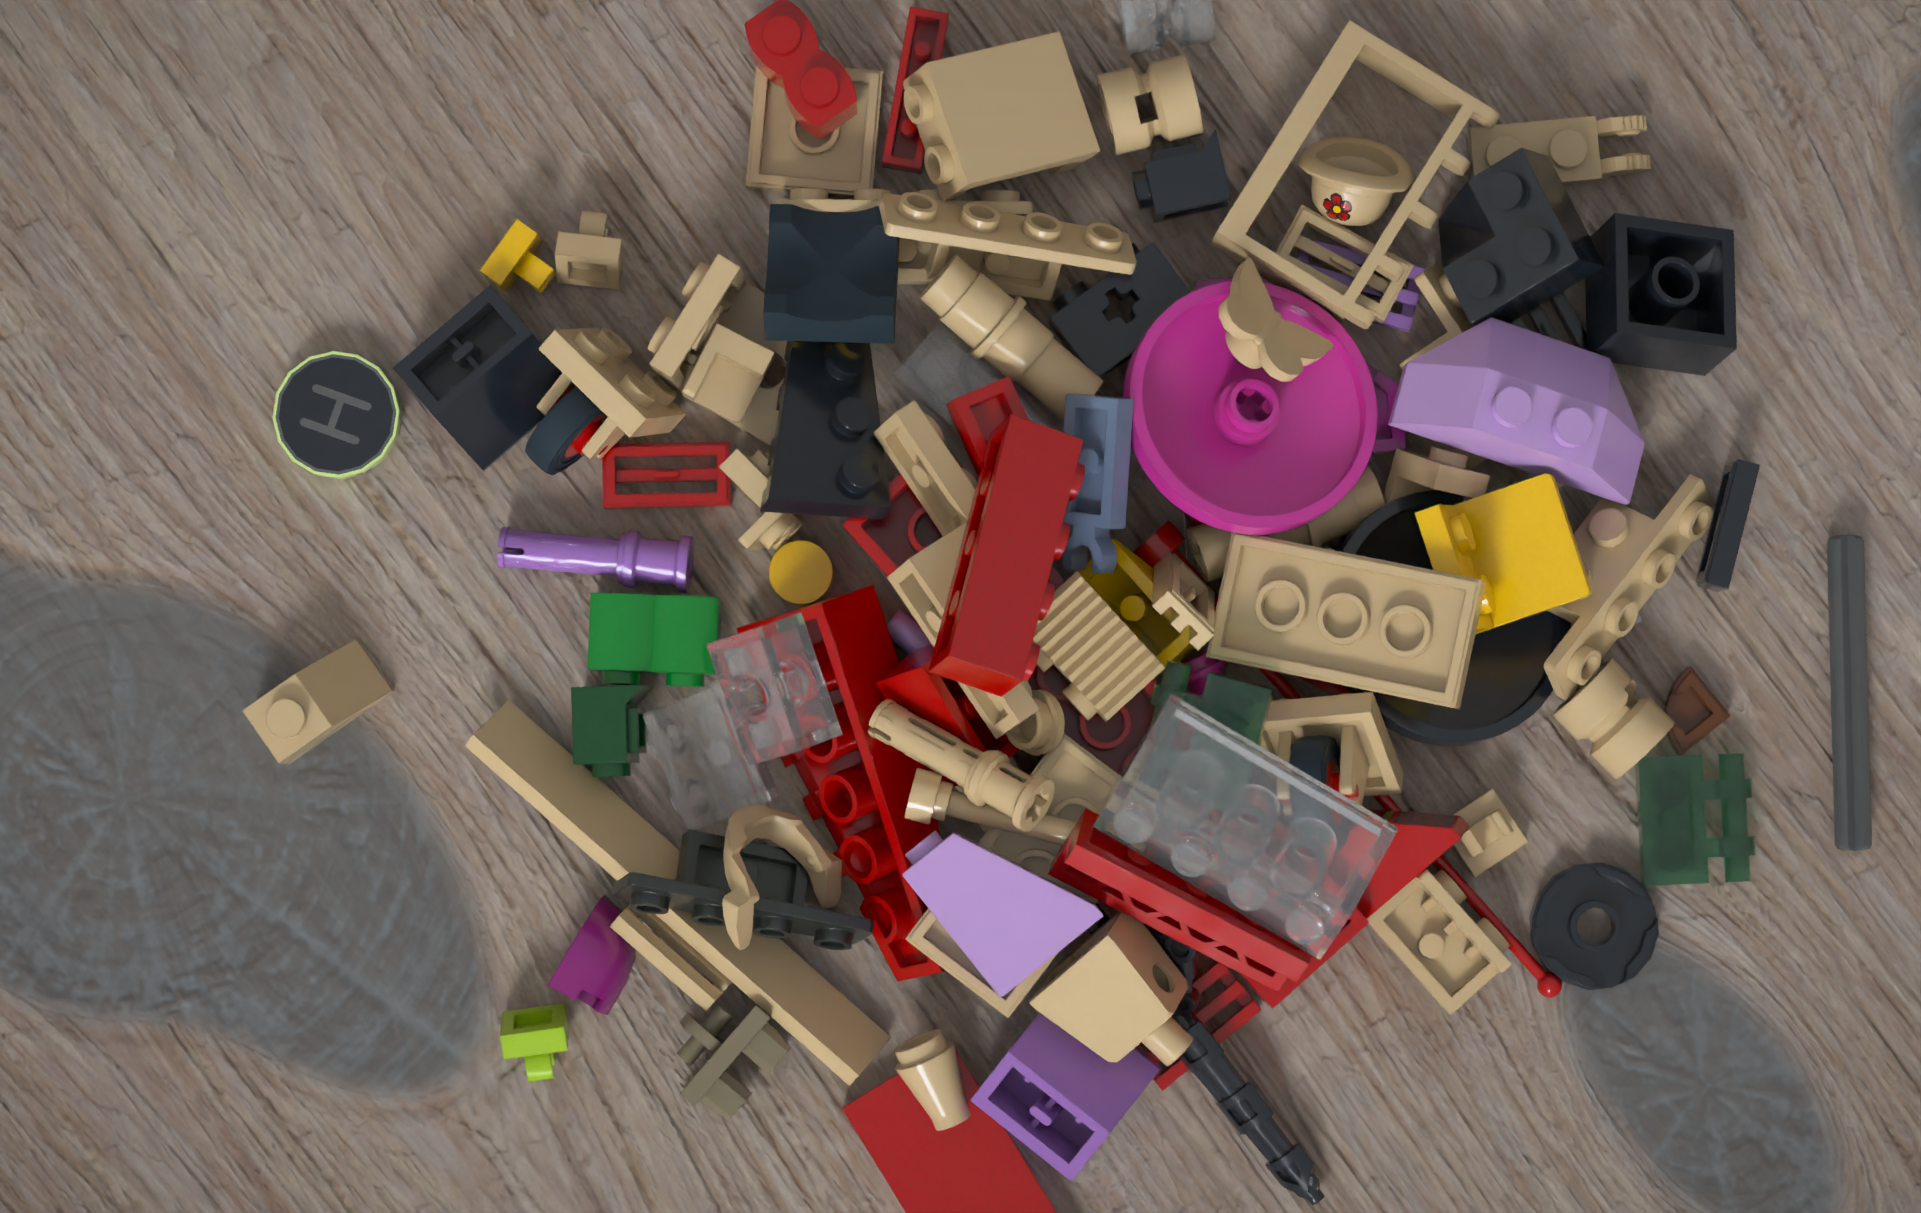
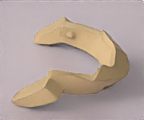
M762 804L747 806L734 812L728 820L725 834L723 862L725 876L731 892L722 899L723 917L727 933L739 950H744L750 944L754 904L759 900V893L740 855V851L745 849L752 840L756 838L771 840L786 849L809 873L814 893L822 908L828 909L836 906L841 896L842 860L828 850H823L818 841L803 824L802 819Z

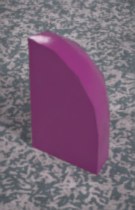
M604 895L581 927L548 986L575 1001L576 999L583 1001L601 1014L608 1015L628 981L635 961V948L610 927L622 910Z

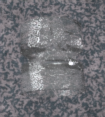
M1116 0L1126 55L1162 50L1166 39H1173L1180 47L1214 42L1216 39L1212 0Z

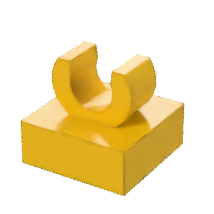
M516 219L480 269V272L486 279L505 292L508 291L516 278L519 277L543 294L556 275L552 267L534 255L543 242L541 237L518 219Z

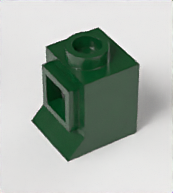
M641 684L571 687L573 764L592 765L593 777L631 776V763H640L639 753H647L645 708H638V705L654 686Z

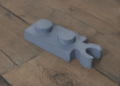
M1066 394L1063 433L1083 439L1078 463L1085 465V474L1077 496L1073 501H1068L1063 522L1073 525L1072 536L1068 539L1062 554L1064 570H1086L1088 550L1092 554L1091 573H1113L1115 570L1117 552L1109 536L1110 529H1125L1134 399L1090 394Z

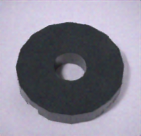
M1605 863L1576 864L1553 875L1536 895L1529 917L1531 944L1542 965L1560 978L1562 982L1586 990L1612 988L1634 978L1651 959L1659 935L1658 917H1656V910L1646 887L1626 870ZM1592 907L1602 909L1611 920L1609 936L1605 941L1596 945L1585 943L1577 932L1579 916L1582 912Z

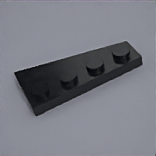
M787 341L784 360L787 361L784 381L779 388L776 410L779 411L775 437L771 441L767 464L770 466L767 487L763 491L760 512L883 520L891 508L884 448L873 434L881 424L870 343Z

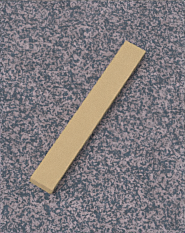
M510 700L498 709L466 743V748L617 881L629 872L676 880L680 850L597 777H593L592 773L585 766L574 765L573 756ZM670 908L666 914H655L849 1086L891 1039L883 1029L781 939L757 935L752 929L749 946L744 950H739L728 935L726 926L699 924L692 921V913Z

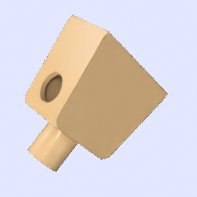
M1120 911L1052 968L1029 1002L1034 1009L1108 1062H1119L1142 1042L1166 1066H1169L1185 1052L1193 1041V1037L1171 1017L1188 990L1186 978L1145 925Z

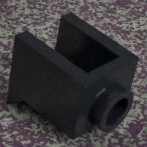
M1216 129L1201 150L1197 151L1196 144L1192 143L1151 152L1150 161L1144 162L1143 170L1132 172V181L1139 210L1150 208L1154 223L1226 208L1229 206L1228 201H1231Z

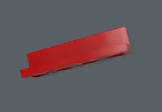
M1087 808L1050 865L1048 875L1276 992L1280 990L1287 978L1298 982L1310 964L1316 926Z

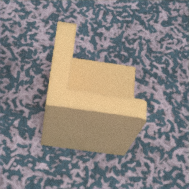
M717 323L682 391V395L735 423H739L743 420L774 359V352Z

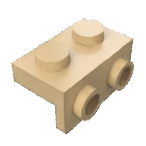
M737 448L719 468L761 508L763 491L767 487L770 466L767 465L769 453L767 451L763 453L759 449L754 454L753 452ZM765 512L738 541L747 550L762 551L765 547L768 550L772 547L778 550L799 530L803 523L796 517L798 514Z
M1424 869L1367 920L1369 921L1368 925L1449 1015H1452L1497 973H1503L1512 965L1502 954L1510 945L1485 917L1476 924L1459 906L1467 897L1442 869L1434 876L1427 869Z

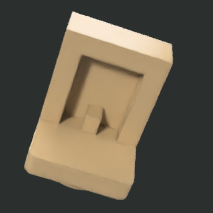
M1431 446L1428 456L1396 448L1383 498L1386 505L1400 497L1429 490H1440L1476 498L1485 494L1490 475L1466 467L1469 456L1457 451Z

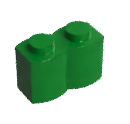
M590 593L587 669L602 672V684L640 685L641 673L666 674V686L704 687V675L719 676L722 599L709 596Z

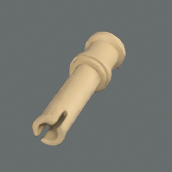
M892 699L882 701L873 712L868 724L871 726L868 729V734L871 737L891 745L929 769L956 782V784L964 788V793L971 803L977 806H985L986 804L1011 817L1014 827L1022 832H1029L1035 828L1048 811L1053 799L1055 786L1054 782L1046 776L1042 775L1034 778L1012 766L1009 757L999 750L983 752L926 719L911 713Z

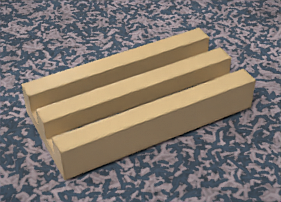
M1301 205L1276 254L1344 295L1349 288L1348 286L1290 256L1292 248L1294 247L1352 279L1355 278L1361 267L1301 235L1304 226L1307 225L1366 258L1375 244ZM1386 251L1385 255L1398 262L1405 269L1397 282L1392 280L1388 282L1372 274L1365 286L1383 295L1380 302L1378 303L1361 293L1355 303L1371 312L1375 316V320L1380 323L1384 322L1414 267L1413 264L1389 251Z
M1169 552L1154 566L1152 607L1162 615L1171 606L1170 624L1179 633L1189 625V643L1199 650L1214 636L1215 592L1175 553L1172 555Z
M629 904L610 926L705 1011L712 1006L732 983L655 914L632 910ZM638 916L643 922H645L651 929H653V930H654L659 936H661L666 942H663L656 934H654L648 927H646V926H645L640 920H638L636 917ZM684 959H687L693 966H695L701 973H703V974H704L710 981H712L714 984L712 985L707 979H705L698 971H696V970H695L690 964H688Z

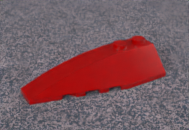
M874 585L833 596L736 628L775 749L785 768L795 765L809 792L802 800L813 821L822 818L835 841L838 850L832 854L842 860V877L848 876L857 883L864 897L860 905V911L864 918L874 920L873 936L897 982L946 971L905 940L928 909L926 904L902 876V873L912 866V863L905 854L932 832L936 831L940 836L938 820L931 819L929 825L904 818L917 768L929 770L928 767L868 734V729L871 728L868 724L873 712L882 701L886 700L876 682L899 664Z

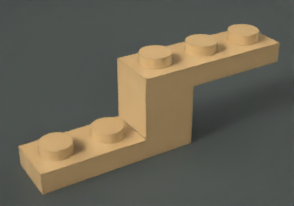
M914 400L896 411L873 434L943 536L909 558L887 577L933 647H935L977 481L970 472L959 466L944 444V436L937 422L929 415L924 414ZM1022 681L1002 697L958 682L996 739L1040 710L1032 699V690L1028 681Z

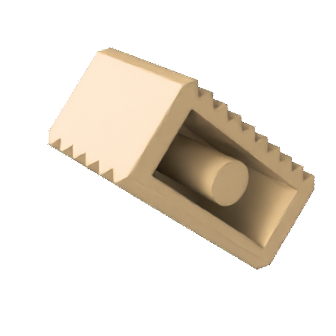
M1078 572L1074 573L1055 591L1046 617L1042 621L1038 620L1033 639L1034 643L1040 645L1036 665L1043 672L1052 665L1060 671L1071 683L1062 693L1087 720L1098 713L1105 722L1108 721L1165 669L1163 664Z

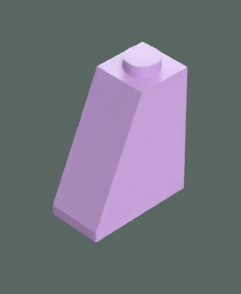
M934 831L905 854L912 863V866L905 870L902 876L1000 998L1104 916L1103 912L1094 902L955 831L944 840Z

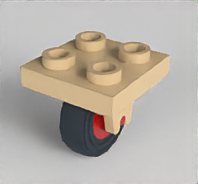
M597 327L554 330L539 347V350L562 374L536 406L545 417L537 425L526 443L525 453L542 471L553 476L567 469L584 455L590 460L595 457L601 459L624 434L632 438L670 433L686 413L673 401L677 397L675 390L665 380L657 376L656 373L648 371L645 374L628 358L632 353L631 348L612 330L605 327L601 330Z
M1373 692L1342 693L1332 696L1247 703L1244 724L1277 804H1283V815L1285 817L1292 816L1298 840L1304 850L1310 852H1329L1342 849L1348 835L1350 811L1361 810L1363 797L1402 793L1403 771Z

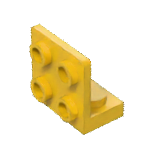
M1545 473L1455 505L1438 504L1415 512L1433 570L1486 581L1476 634L1588 597L1592 592L1555 477L1552 474Z

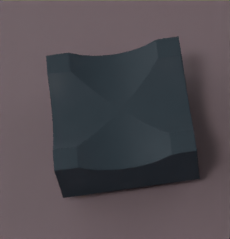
M770 204L768 261L763 309L765 340L895 343L900 238L889 236L884 232L879 206L856 212L831 213L804 209L793 204Z

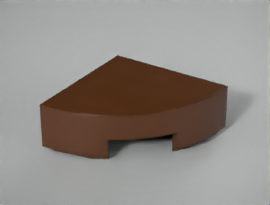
M1691 666L1684 669L1672 684L1664 708V712L1675 722L1667 733V737L1678 756L1683 755L1731 716Z

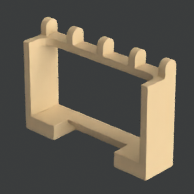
M1349 20L1218 228L1210 245L1240 264L1247 258H1251L1259 275L1264 279L1313 301L1340 324L1346 318L1363 329H1369L1375 316L1367 309L1355 303L1374 271L1396 282L1405 271L1404 267L1385 255L1407 218L1429 229L1438 218L1434 211L1418 202L1439 166L1442 165L1460 176H1463L1471 164L1469 160L1451 149L1468 119L1471 118L1487 128H1493L1500 115L1493 108ZM1357 60L1453 120L1349 288L1342 295L1246 234L1325 107Z

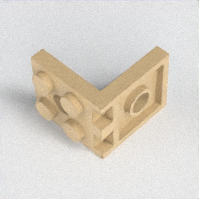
M719 253L711 266L702 261L698 264L682 291V295L686 297L685 302H687L685 308L676 321L668 316L663 320L647 347L652 352L651 356H653V359L650 362V366L656 375L681 393L717 323L773 351L774 354L782 358L785 366L787 362L784 360L787 341L765 340L764 292L747 283L741 267ZM784 378L774 387L758 388L741 422L735 423L721 415L719 416L770 447L771 441L775 437L779 413L776 410L779 388L783 384Z

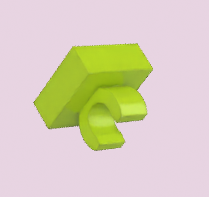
M566 1003L502 1012L500 1041L503 1058L524 1057L528 1082L554 1078V1052L568 1051L570 1026Z

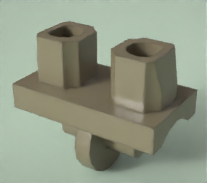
M719 1005L703 1023L689 1012L680 1020V1024L692 1035L677 1052L686 1063L691 1066L706 1048L714 1053L680 1093L693 1106L700 1100L709 1109L730 1120L752 1094L748 1088L726 1070L736 1057L743 1052L769 1074L791 1049L778 1029L768 1022L771 1016L758 1005L750 1011L725 1042L717 1035L733 1017Z

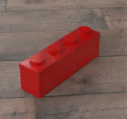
M1010 414L990 432L928 672L1000 697L1022 681H1028L1032 676L1040 652V645L1033 642L1038 620L1042 621L1046 617L1055 593V584L1048 582L1053 560L1057 561L1063 554L1070 534V524L1063 522L1068 501H1073L1077 496L1085 474V465L1078 463L1083 439Z

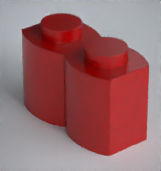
M777 0L745 23L747 42L752 59L765 77L779 87L784 88L787 105L793 117L803 129L822 140L857 115L856 92L849 74L833 56L819 49L814 27L800 8L788 0Z

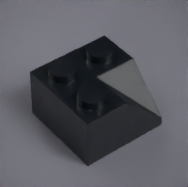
M1520 148L1469 179L1438 219L1442 269L1472 325H1478L1491 317L1510 324L1605 267L1549 156L1528 149Z
M1614 213L1590 236L1605 267L1585 278L1586 347L1588 351L1608 357L1615 364L1705 376L1737 349L1734 230Z

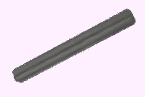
M1835 535L1827 541L1835 846L1842 851H1864L1870 849L1872 845L1864 540L1862 536Z

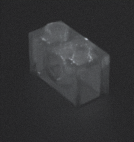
M801 612L706 644L748 766L795 753L843 735Z

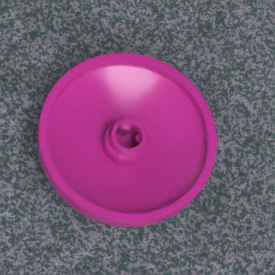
M1232 281L1205 286L1187 294L1168 307L1147 329L1132 354L1126 372L1123 398L1134 399L1131 432L1132 449L1141 467L1157 489L1171 503L1202 523L1217 529L1246 535H1268L1297 529L1321 517L1342 500L1357 483L1369 462L1376 438L1378 410L1374 384L1368 366L1351 336L1327 311L1296 292L1264 283L1274 310L1281 314L1282 319L1292 321L1330 340L1334 347L1316 362L1303 366V371L1291 382H1281L1271 377L1263 367L1259 369L1246 367L1229 350L1225 339L1226 330L1219 319L1218 307L1230 295Z

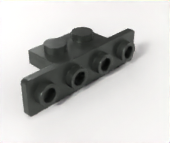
M688 830L682 835L676 880L629 872L614 883L612 896L629 900L630 908L641 913L666 914L670 908L692 913V921L699 924L726 926L723 917L722 899L731 890L725 876L723 862L725 836ZM750 842L745 849L740 851L746 870L759 893V900L754 904L753 932L755 934L769 938L791 937V932L814 937V945L831 950H849L852 948V944H856L873 934L874 920L805 906L809 873L786 849Z

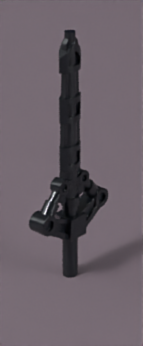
M1098 903L1096 905L1103 912L1104 916L1087 929L1090 935L1110 919ZM1144 924L1187 980L1188 990L1171 1016L1193 1037L1192 1043L1179 1058L1217 1100L1216 1105L1240 1135L1246 1134L1268 1160L1265 1166L1279 1184L1295 1192L1297 1196L1306 1198L1312 1206L1317 1204L1325 1195L1319 1189L1320 1184L1319 1179L1315 1175L1314 1162L1298 1143L1292 1145L1272 1118L1274 1112L1251 1083L1245 1082L1224 1054V1049L1193 1012L1200 1001V994L1193 987V979L1197 976L1196 955L1198 951Z

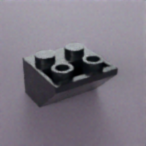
M491 284L393 367L394 371L483 471L489 468L541 422L545 415L536 406L562 374L539 350L542 343Z

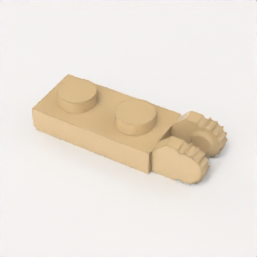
M1629 115L1596 120V116L1499 124L1493 128L1485 126L1469 127L1467 134L1472 178L1520 148L1549 156L1563 185L1599 182L1605 176L1651 170L1650 155L1628 153L1600 160L1598 142L1600 137H1631L1647 131L1646 116Z

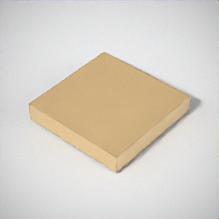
M756 66L746 189L790 192L791 189L819 188L828 190V196L854 198V190L873 189L883 71L845 68L855 88L857 115L821 140L800 126L787 105L784 88L771 82Z

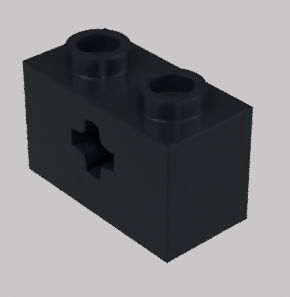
M1154 242L1141 251L1135 243H1132L1137 261L1132 275L1109 272V275L1090 289L1082 280L1052 303L1058 312L1050 317L1049 325L1065 347L1101 379L1132 357L1138 342L1147 329L1168 307L1191 293ZM1114 295L1119 301L1131 296L1135 302L1130 311L1131 322L1125 323L1121 317H1116L1111 321L1107 320L1104 315L1109 307L1108 296Z

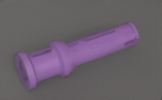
M502 527L500 530L498 547L510 548H503L502 552L497 553L499 568L516 567L617 577V583L629 588H635L638 582L675 585L677 592L688 593L690 590L694 565L693 536L683 535L680 541L642 538L639 531L630 530L628 533H622L620 539L516 530L509 527Z

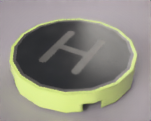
M331 351L308 357L288 372L276 392L272 419L278 442L293 462L317 476L345 479L365 473L386 459L399 437L402 411L395 387L382 369L358 354Z

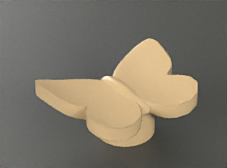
M1247 258L1237 267L1230 285V295L1218 307L1219 319L1226 330L1225 339L1227 346L1233 356L1246 367L1252 369L1263 367L1271 377L1281 382H1291L1303 371V366H1308L1322 358L1334 347V344L1301 325L1282 319L1281 314L1274 310L1271 298L1251 258Z

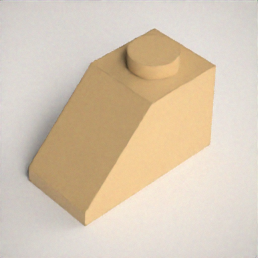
M355 639L295 673L242 711L277 762L290 765L394 691L360 642Z

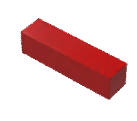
M910 7L882 158V168L915 174L922 173L925 149L917 125L909 119L905 110L903 82L927 62L942 59L949 24V13Z

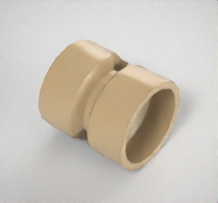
M1184 54L1150 62L1144 74H1139L1132 67L1097 75L1103 114L1116 156L1150 148L1153 138L1159 135L1168 143L1203 135L1198 98L1190 67ZM1148 93L1154 117L1139 119L1134 96Z
M1610 658L1599 667L1595 677L1588 684L1581 686L1570 701L1564 700L1553 712L1552 716L1576 740L1588 738L1592 742L1590 755L1613 779H1618L1656 746L1670 731L1675 722L1651 697L1638 699L1634 695L1637 683L1613 658Z

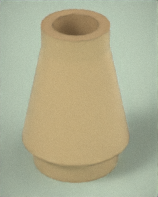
M940 1029L917 1035L895 1048L894 1052L899 1061L895 1066V1070L927 1112L937 1131L954 1127L971 1116L965 1100L954 1042L946 1041Z

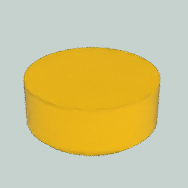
M793 541L782 546L772 557L769 566V579L773 589L783 600L795 605H808L818 601L828 592L833 580V567L826 552L818 545L809 541Z

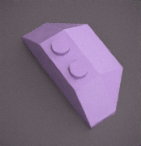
M1492 317L1404 365L1388 423L1390 426L1537 476L1545 473L1552 474L1558 483L1623 505L1630 503L1645 445L1610 358Z

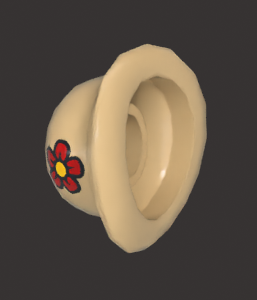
M1355 136L1325 138L1309 146L1299 156V167L1312 176L1311 193L1312 202L1321 215L1341 225L1363 226L1374 223L1387 212L1394 193L1404 192L1413 184V171L1404 156L1389 145L1370 138Z

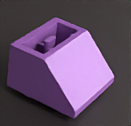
M1039 1013L970 1101L1072 1182L1162 1066L1137 1046L1119 1062H1108Z

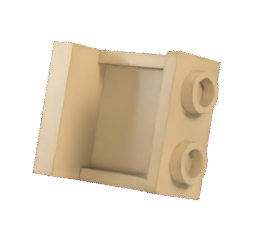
M1060 31L927 62L903 82L906 113L909 119L917 125L925 149L924 164L930 180L937 185L943 201L957 198L965 191L974 187L1050 169L1052 175L1073 170L1100 152Z

